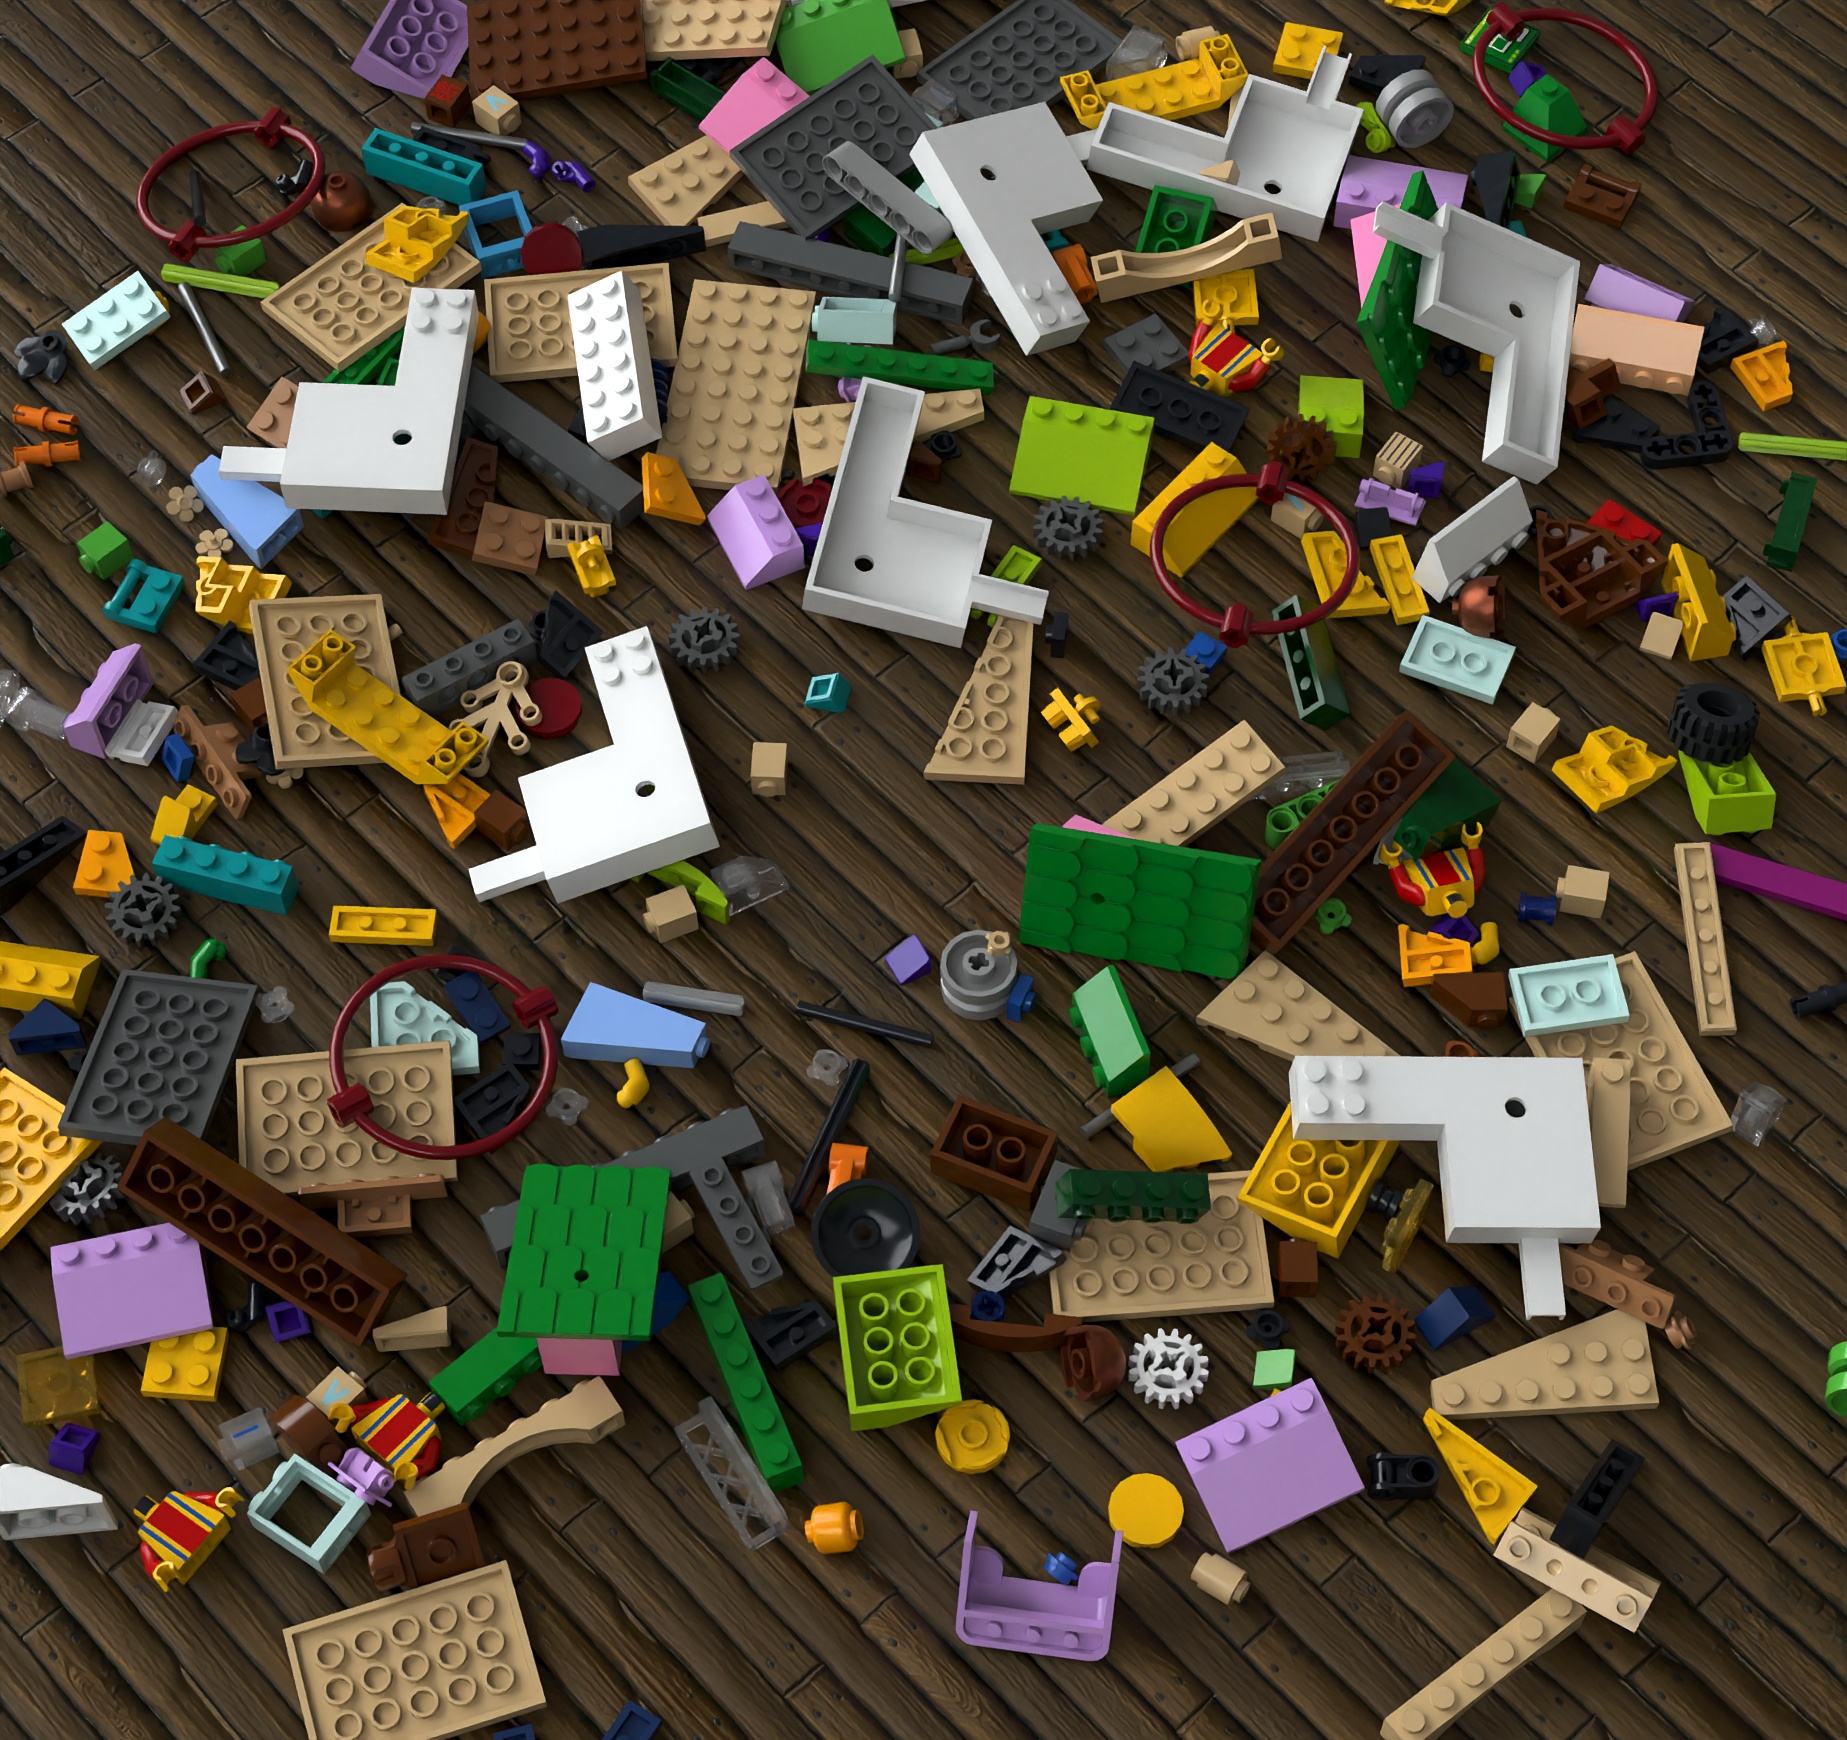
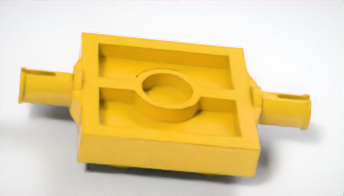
M1238 269L1192 281L1196 326L1199 321H1203L1205 318L1202 312V304L1207 299L1212 301L1208 313H1214L1217 310L1218 304L1223 308L1222 317L1214 320L1213 326L1219 323L1235 334L1234 326L1258 325L1259 312L1254 269Z
M1792 617V620L1783 627L1786 636L1780 639L1763 641L1761 650L1779 702L1801 699L1809 700L1813 715L1818 717V714L1822 716L1827 712L1822 697L1844 694L1847 685L1828 632L1817 634L1801 633L1798 630L1795 617Z

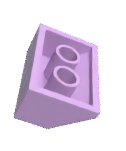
M1613 264L1599 265L1584 298L1592 302L1591 306L1681 323L1685 321L1696 303L1695 300Z
M765 475L734 485L707 515L710 526L745 590L805 568L803 544Z
M134 643L113 651L107 662L101 664L96 679L90 688L88 687L84 690L81 702L74 713L69 714L65 720L63 729L70 747L103 759L107 758L108 755L104 750L135 701L137 699L143 701L154 684L141 645Z

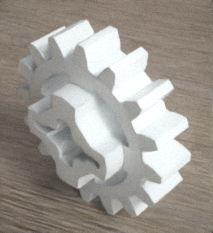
M1160 1328L1158 1329L1157 1338L1154 1339L1147 1333L1144 1335V1345L1135 1343L1133 1350L1135 1355L1129 1356L1128 1366L1132 1369L1129 1370L1128 1378L1129 1381H1137L1134 1385V1392L1136 1394L1143 1391L1146 1392L1145 1403L1148 1404L1155 1398L1159 1400L1158 1405L1160 1409L1164 1408L1166 1401H1171L1174 1409H1178L1180 1399H1184L1188 1404L1193 1402L1192 1391L1200 1395L1202 1394L1204 1387L1202 1382H1207L1209 1371L1204 1369L1208 1367V1357L1200 1356L1203 1348L1201 1343L1194 1346L1191 1345V1334H1187L1181 1339L1178 1337V1329L1174 1328L1171 1336H1166L1163 1329ZM1149 1357L1151 1365L1148 1367V1371L1145 1372L1144 1363ZM1192 1365L1193 1374L1188 1381L1186 1379L1187 1374L1185 1372L1188 1371L1189 1366Z

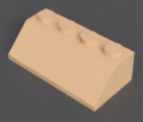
M1578 304L1572 331L1568 372L1573 368H1577L1583 373L1609 358L1615 363L1619 381L1622 384L1688 396L1695 373L1704 327Z

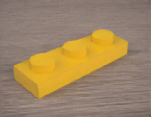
M1402 534L1371 540L1370 550L1388 602L1391 605L1396 625L1418 622L1422 615L1429 617L1430 611L1421 586L1412 579L1415 569Z
M333 905L329 938L331 942L434 946L438 916L436 909Z

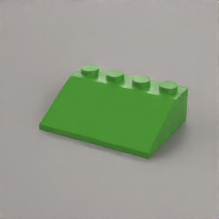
M807 0L784 9L775 38L787 77L809 96L872 54L885 69L907 61L889 0Z

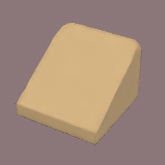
M1235 160L1225 161L1202 169L1199 173L1200 175L1237 186L1240 177V171Z
M1653 612L1639 650L1671 660L1684 622Z

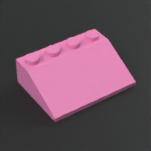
M763 57L741 75L700 123L699 129L730 155L732 148L810 96Z

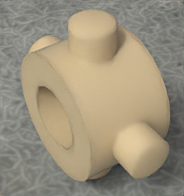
M995 931L992 934L987 933L985 936L988 940L987 953L994 956L1011 954L1012 949L1009 947L1010 934L1002 931Z

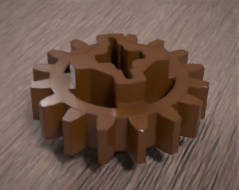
M1303 414L1298 415L1297 421H1293L1290 416H1287L1285 425L1277 422L1275 424V431L1269 433L1266 454H1270L1269 463L1271 461L1281 462L1289 470L1288 479L1290 480L1295 474L1299 475L1301 481L1305 480L1307 474L1316 479L1318 470L1324 473L1328 472V465L1333 464L1335 461L1337 442L1334 441V431H1326L1327 423L1325 421L1317 425L1315 423L1316 416L1312 415L1309 421L1304 420Z
M1364 1294L1360 1305L1352 1299L1349 1301V1311L1343 1309L1340 1311L1339 1320L1341 1322H1336L1334 1332L1339 1335L1336 1339V1347H1346L1342 1358L1347 1360L1353 1357L1355 1359V1369L1365 1364L1367 1365L1368 1374H1372L1375 1366H1380L1382 1372L1386 1374L1388 1373L1390 1363L1400 1368L1403 1361L1402 1357L1409 1358L1411 1356V1345H1414L1416 1340V1334L1412 1333L1415 1321L1405 1320L1408 1309L1402 1308L1397 1310L1395 1308L1396 1299L1393 1298L1387 1304L1383 1302L1382 1294H1378L1376 1301H1370L1368 1295ZM1353 1323L1356 1324L1355 1329L1357 1330L1356 1337L1354 1338L1351 1334ZM1398 1329L1400 1340L1396 1345L1393 1335L1395 1330Z

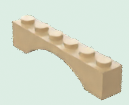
M1273 212L1242 219L1218 237L1182 250L1164 253H1137L1117 250L1090 257L1101 303L1283 259Z
M600 1375L592 1380H583L572 1389L571 1393L560 1399L554 1398L542 1405L539 1412L527 1419L519 1418L509 1425L507 1431L495 1438H485L470 1453L463 1457L457 1456L448 1460L438 1472L415 1481L412 1490L403 1492L407 1504L415 1518L465 1502L470 1507L482 1486L499 1469L513 1459L531 1450L552 1444L571 1442L594 1444L626 1425L623 1410Z
M1553 1588L1387 1716L1380 1731L1381 1736L1385 1740H1436L1461 1715L1499 1683L1528 1662L1554 1648L1581 1626L1587 1610L1579 1602Z

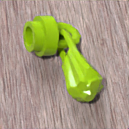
M1366 101L1357 104L1356 107L1364 109L1360 125L1370 132L1366 136L1367 147L1374 153H1383L1388 148H1394L1397 145L1396 140L1389 134L1387 128L1378 118L1373 103Z

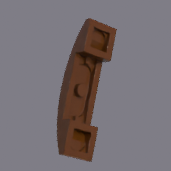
M948 1303L953 1336L967 1343L992 1350L1035 1352L1067 1345L1069 1336L1063 1337L1065 1331L1070 1327L1081 1326L1082 1317L1045 1313L1044 1327L971 1319V1305Z

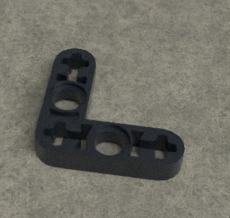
M1707 381L1695 382L1691 385L1688 393L1687 405L1696 433L1647 439L1640 453V461L1645 467L1659 470L1720 463L1729 458L1733 448V438L1718 390L1712 383ZM1703 398L1707 399L1706 406L1704 407ZM1706 417L1714 418L1718 422V424L1715 426H1708L1703 423L1702 419ZM1683 445L1690 446L1694 449L1695 453L1690 455L1683 454L1678 448Z

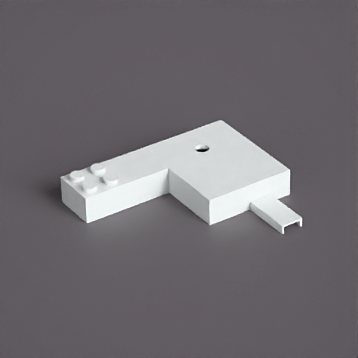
M1324 45L1307 91L1249 74L1224 138L1109 102L1091 144L1087 170L1153 190L1154 185L1211 197L1217 205V211L1243 219L1273 212L1277 230L1318 242L1364 109L1336 101L1352 54L1349 53L1346 59L1326 53L1327 46ZM1229 160H1235L1240 171L1237 186L1199 174L1202 169ZM1275 184L1280 188L1281 192L1270 194L1265 190L1264 186Z
M1046 102L922 132L909 154L1026 356L1075 342L1090 322L1040 234L1088 222L1103 201L1083 167L1088 164L1091 144L1097 129L1065 136ZM988 169L992 171L995 175V180L985 179L980 170Z
M1382 201L1376 207L1373 233L1422 254L1413 323L1494 357L1482 462L1538 484L1558 467L1580 261L1449 203H1445L1427 221ZM1510 304L1520 308L1522 318H1518L1511 313Z
M412 288L395 386L299 382L287 449L223 446L218 471L220 479L280 482L286 508L447 515L479 318L475 290ZM399 434H408L412 437L411 441L405 445H398L394 442V438Z
M863 376L807 579L802 609L961 648L971 608L1041 625L1049 591L979 574L992 523L991 519L899 497L921 414L925 391ZM860 558H866L873 563V568L870 571L863 572L856 568L855 562Z
M647 626L585 647L614 745L518 778L536 846L468 869L475 896L479 902L546 879L557 903H561L720 847L660 658ZM648 784L655 786V791L650 796L640 797L637 795L638 790L642 786Z
M1295 1056L1289 1071L1293 1140L1437 1141L1446 1243H1519L1526 1320H1530L1532 1316H1559V1320L1564 1319L1566 1312L1558 1243H1592L1601 1228L1583 1058ZM1511 1100L1519 1101L1525 1108V1114L1519 1118L1512 1117L1506 1112L1505 1104Z

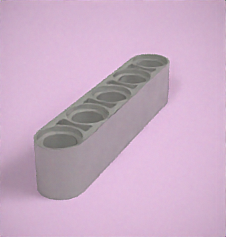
M846 141L823 157V169L832 180L920 252L930 254L952 237V226L944 216L854 143Z

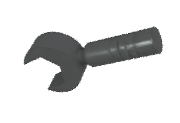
M978 320L972 324L970 336L962 335L930 344V351L932 355H941L965 348L969 344L979 351H991L999 346L1001 333L991 338L980 334L991 328V320Z

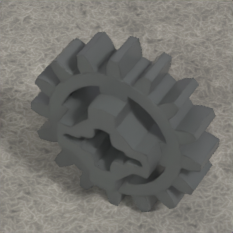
M1062 496L1060 503L1050 499L1049 508L1041 505L1039 515L1034 516L1033 537L1037 538L1038 548L1046 546L1045 554L1049 556L1055 552L1057 553V560H1061L1064 555H1068L1070 561H1074L1075 554H1080V556L1086 558L1087 549L1096 551L1097 542L1102 541L1103 519H1099V510L1094 509L1090 511L1091 502L1089 501L1083 505L1079 504V497H1075L1072 502H1068L1066 496Z
M703 606L701 613H697L691 608L689 617L680 614L678 616L679 624H671L672 633L668 634L672 657H677L679 666L688 663L690 672L695 670L696 667H701L702 674H706L707 667L711 666L717 672L719 671V663L722 662L725 665H730V656L738 655L737 646L740 645L738 625L731 622V615L729 613L721 617L719 608H716L713 613L708 612L707 606Z
M1168 648L1166 655H1163L1159 650L1155 651V659L1147 656L1144 666H1139L1137 689H1140V699H1148V708L1150 709L1156 705L1159 706L1160 714H1164L1167 709H1171L1173 716H1177L1178 709L1181 708L1187 714L1190 713L1191 704L1199 707L1202 697L1207 696L1209 674H1205V663L1197 664L1198 656L1196 654L1190 658L1186 657L1185 649H1182L1179 654H1174L1173 648Z
M149 873L144 874L142 881H137V878L131 875L130 884L126 885L122 881L118 882L119 893L109 892L113 903L105 904L106 912L109 914L106 916L108 926L112 927L116 938L123 935L122 937L126 945H129L135 939L139 948L143 947L145 940H150L151 944L156 946V937L161 936L167 940L169 939L167 929L177 930L178 928L175 918L182 917V911L179 907L181 904L179 895L174 894L175 890L171 883L164 886L161 876H158L153 882L150 879ZM147 908V911L140 912V910Z
M99 1152L94 1159H91L89 1156L85 1161H81L76 1166V1169L61 1181V1187L51 1197L49 1203L64 1222L71 1219L74 1225H78L82 1218H85L86 1222L90 1224L95 1215H99L103 1219L106 1217L105 1210L107 1208L116 1209L118 1206L114 1201L126 1196L117 1189L125 1171L120 1163H117L111 1155L105 1158Z

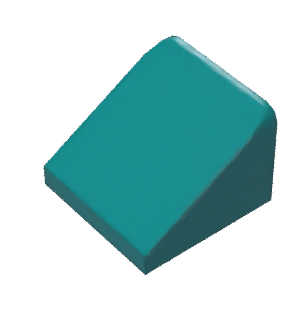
M840 673L812 677L804 704L811 708L844 712L851 686Z

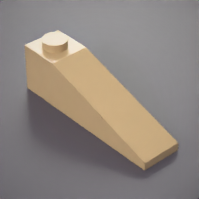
M1594 1057L1588 1076V1113L1598 1205L1600 1207L1625 1208L1630 1113V1059Z

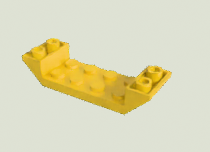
M1228 34L1200 41L1199 58L1096 85L1089 71L1086 70L1060 77V83L1080 124L1094 130L1099 127L1109 102L1168 121L1217 109L1246 83L1249 74Z
M332 629L326 631L287 667L289 676L310 710L415 784H448L489 743L487 737L464 721L453 731L449 730L354 663L356 646Z

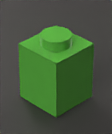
M241 225L231 233L241 231L247 228ZM258 238L237 245L215 248L217 256L215 262L223 273L245 277L267 262L262 241Z
M108 521L77 543L81 554L79 561L83 568L90 574L95 572L103 581L134 559L128 539Z

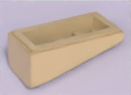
M545 519V539L548 558L570 557L567 549L568 543L583 542V536L591 538L595 535H602L601 544L605 554H612L611 524ZM569 537H575V541L569 540Z
M447 1306L434 1308L373 1329V1338L379 1352L448 1347L451 1345V1318Z

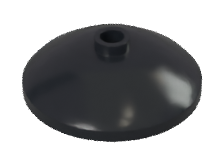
M854 1179L835 1187L822 1199L813 1216L811 1242L817 1260L832 1277L905 1269L911 1265L918 1251L920 1223L914 1206L898 1188L878 1179ZM861 1226H867L871 1231L870 1237L866 1240H861L857 1235V1231Z

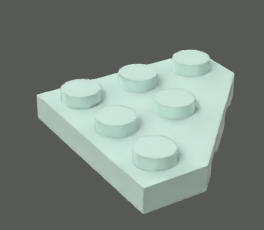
M405 981L388 983L370 997L372 1047L449 1040L451 1043L453 1076L480 1073L479 1041L477 1035L468 1028L464 1029L452 1020L451 1015L432 1001L428 1002L417 994L415 989Z

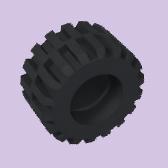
M1717 682L1691 683L1689 687L1684 686L1677 694L1667 728L1668 738L1670 742L1675 743L1674 746L1678 750L1699 761L1711 762L1712 764L1733 763V760L1738 762L1744 756H1747L1750 751L1760 719V710L1756 707V702L1753 699L1748 698L1747 694L1736 690L1732 686H1726Z

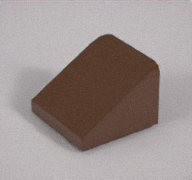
M200 371L179 391L192 414L221 404L226 400L216 379L203 371Z
M915 440L909 456L910 476L937 483L941 482V459L918 440Z

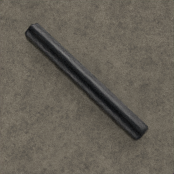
M854 1059L846 1073L786 1201L787 1208L792 1212L803 1214L829 1161L832 1143H837L870 1073V1064L866 1061Z

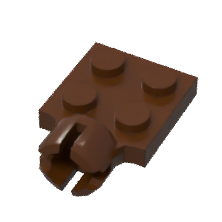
M467 1502L393 1524L394 1538L389 1542L370 1547L367 1550L370 1574L373 1576V1584L380 1592L400 1586L409 1587L411 1590L486 1566Z

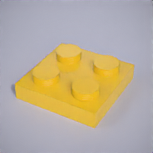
M1286 22L1273 63V72L1311 80L1323 46H1327L1326 53L1338 56L1343 33Z
M214 1327V1329L152 1341L141 1386L143 1397L216 1402L230 1335L228 1329Z

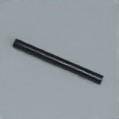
M193 170L189 174L193 220L195 226L204 227L206 225L202 177L199 171Z
M799 1001L796 1009V1014L926 1048H931L934 1039L932 1034L804 1001Z

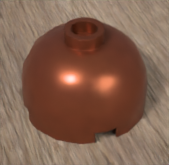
M333 171L325 174L320 190L311 201V208L314 218L320 222L324 229L334 232H347L353 230V225L362 222L363 225L368 221L372 214L373 202L367 185L361 178L348 171Z
M1502 576L1475 577L1462 587L1459 598L1453 599V617L1459 618L1460 626L1466 632L1474 636L1492 638L1497 641L1502 639L1504 630H1497L1498 621H1501V619L1506 620L1504 584H1498Z
M1081 1325L1070 1327L1066 1330L1063 1337H1069L1067 1345L1060 1346V1365L1067 1388H1071L1074 1385L1076 1392L1079 1394L1074 1397L1080 1401L1095 1400L1109 1395L1120 1386L1124 1377L1125 1369L1128 1365L1126 1349L1109 1329L1101 1326Z

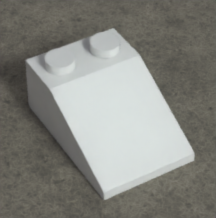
M10 1463L0 1467V1535L4 1540L118 1530V1521L103 1495L28 1466Z

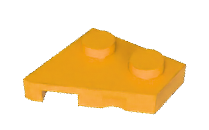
M1784 340L1733 358L1730 368L1762 411L1790 402L1793 395L1792 383L1788 378L1790 368L1789 363H1786L1785 352L1787 345Z
M647 452L642 457L644 513L700 526L706 520L705 514L677 460Z
M460 773L448 784H425L423 786L431 807L453 849L477 827L473 812L491 795Z
M88 830L73 889L76 895L110 898V891L119 893L118 882L122 881L128 885L131 883L130 876L135 874L126 843L120 832Z
M1398 925L1404 987L1431 984L1433 974L1473 973L1470 942L1456 938L1447 939L1441 934L1430 931L1427 935L1410 931L1408 925Z

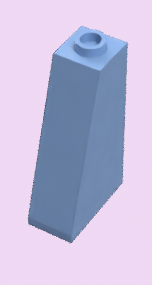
M211 454L203 463L197 465L191 474L193 485L198 491L197 496L255 565L263 569L304 527L300 510L286 508L283 497L256 481L220 479L218 471L221 459Z
M590 982L561 1037L564 1056L569 1058L623 1063L639 1058L642 1064L694 1068L699 1057H705L710 1046V1038L707 1037L706 1023Z

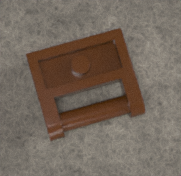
M1584 163L1577 180L1565 199L1563 208L1620 229L1640 193L1642 184L1636 181L1629 183L1594 170V166ZM1591 181L1604 187L1610 188L1612 190L1618 191L1620 193L1626 194V196L1624 198L1622 196L1616 195L1614 193L1608 192L1606 190L1600 189L1587 183Z

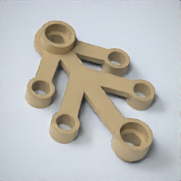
M514 661L503 663L497 670L495 680L476 690H468L461 696L460 702L468 713L472 714L463 719L453 720L449 724L448 729L453 731L462 721L472 728H476L486 722L481 734L489 739V743L463 768L467 775L471 777H482L488 772L490 760L487 756L501 724L509 737L508 745L514 754L523 755L530 749L531 743L529 739L520 731L508 708L514 695L521 707L520 716L526 725L535 726L542 720V712L536 704L532 703L525 689L529 680V674L520 663ZM498 693L495 702L482 708L483 700ZM476 699L473 704L467 705L469 700ZM530 712H536L533 717L527 718ZM524 740L521 746L515 747L518 741ZM481 762L479 766L473 768L476 763Z

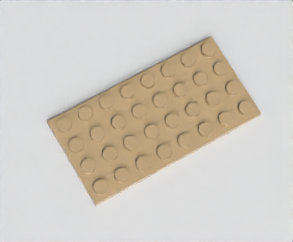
M694 279L677 356L678 362L675 365L667 402L668 411L666 415L668 420L667 423L662 424V438H659L656 451L658 455L677 460L690 486L731 490L734 485L765 475L775 495H778L793 421V408L796 406L806 346L812 324V314L816 304V291Z

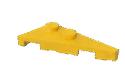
M1429 1408L1423 1417V1421L1489 1542L1495 1545L1506 1531L1510 1521L1517 1517L1521 1509L1524 1508L1535 1494L1538 1486L1432 1408Z

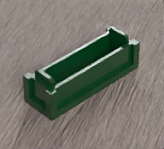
M668 57L657 71L653 70L650 73L651 90L702 121L726 94L676 64L671 57Z
M1792 472L1789 481H1782L1779 493L1784 495L1773 541L1766 542L1763 550V555L1768 556L1766 566L1792 572L1817 478Z

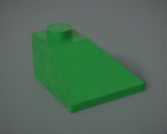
M1548 74L1527 88L1512 110L1531 124L1554 133L1580 137L1587 131V125L1570 90ZM1504 122L1502 125L1503 131L1545 162L1564 149L1563 147L1550 145L1527 136L1507 122Z

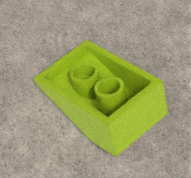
M1300 375L1298 415L1303 414L1306 421H1309L1312 415L1316 416L1315 423L1317 425L1324 421L1327 423L1326 431L1333 430L1334 441L1337 442L1335 456L1359 458L1364 420L1363 380Z
M1679 750L1678 754L1694 814L1705 834L1723 835L1728 832L1742 831L1754 833L1759 830L1772 829L1776 793L1750 752L1738 762L1733 760V763L1712 764L1711 762H1702L1694 757H1689L1684 754L1685 752Z

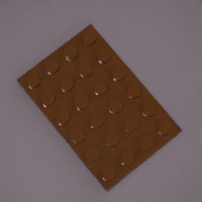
M492 0L467 5L471 101H474L493 85L514 100L648 78L642 0Z

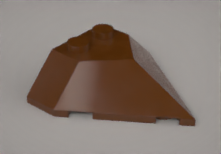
M1536 510L1540 600L1562 621L1587 628L1636 603L1668 565V560L1647 540L1636 538L1635 541L1616 537L1615 531L1566 518L1565 522L1549 518L1547 512Z

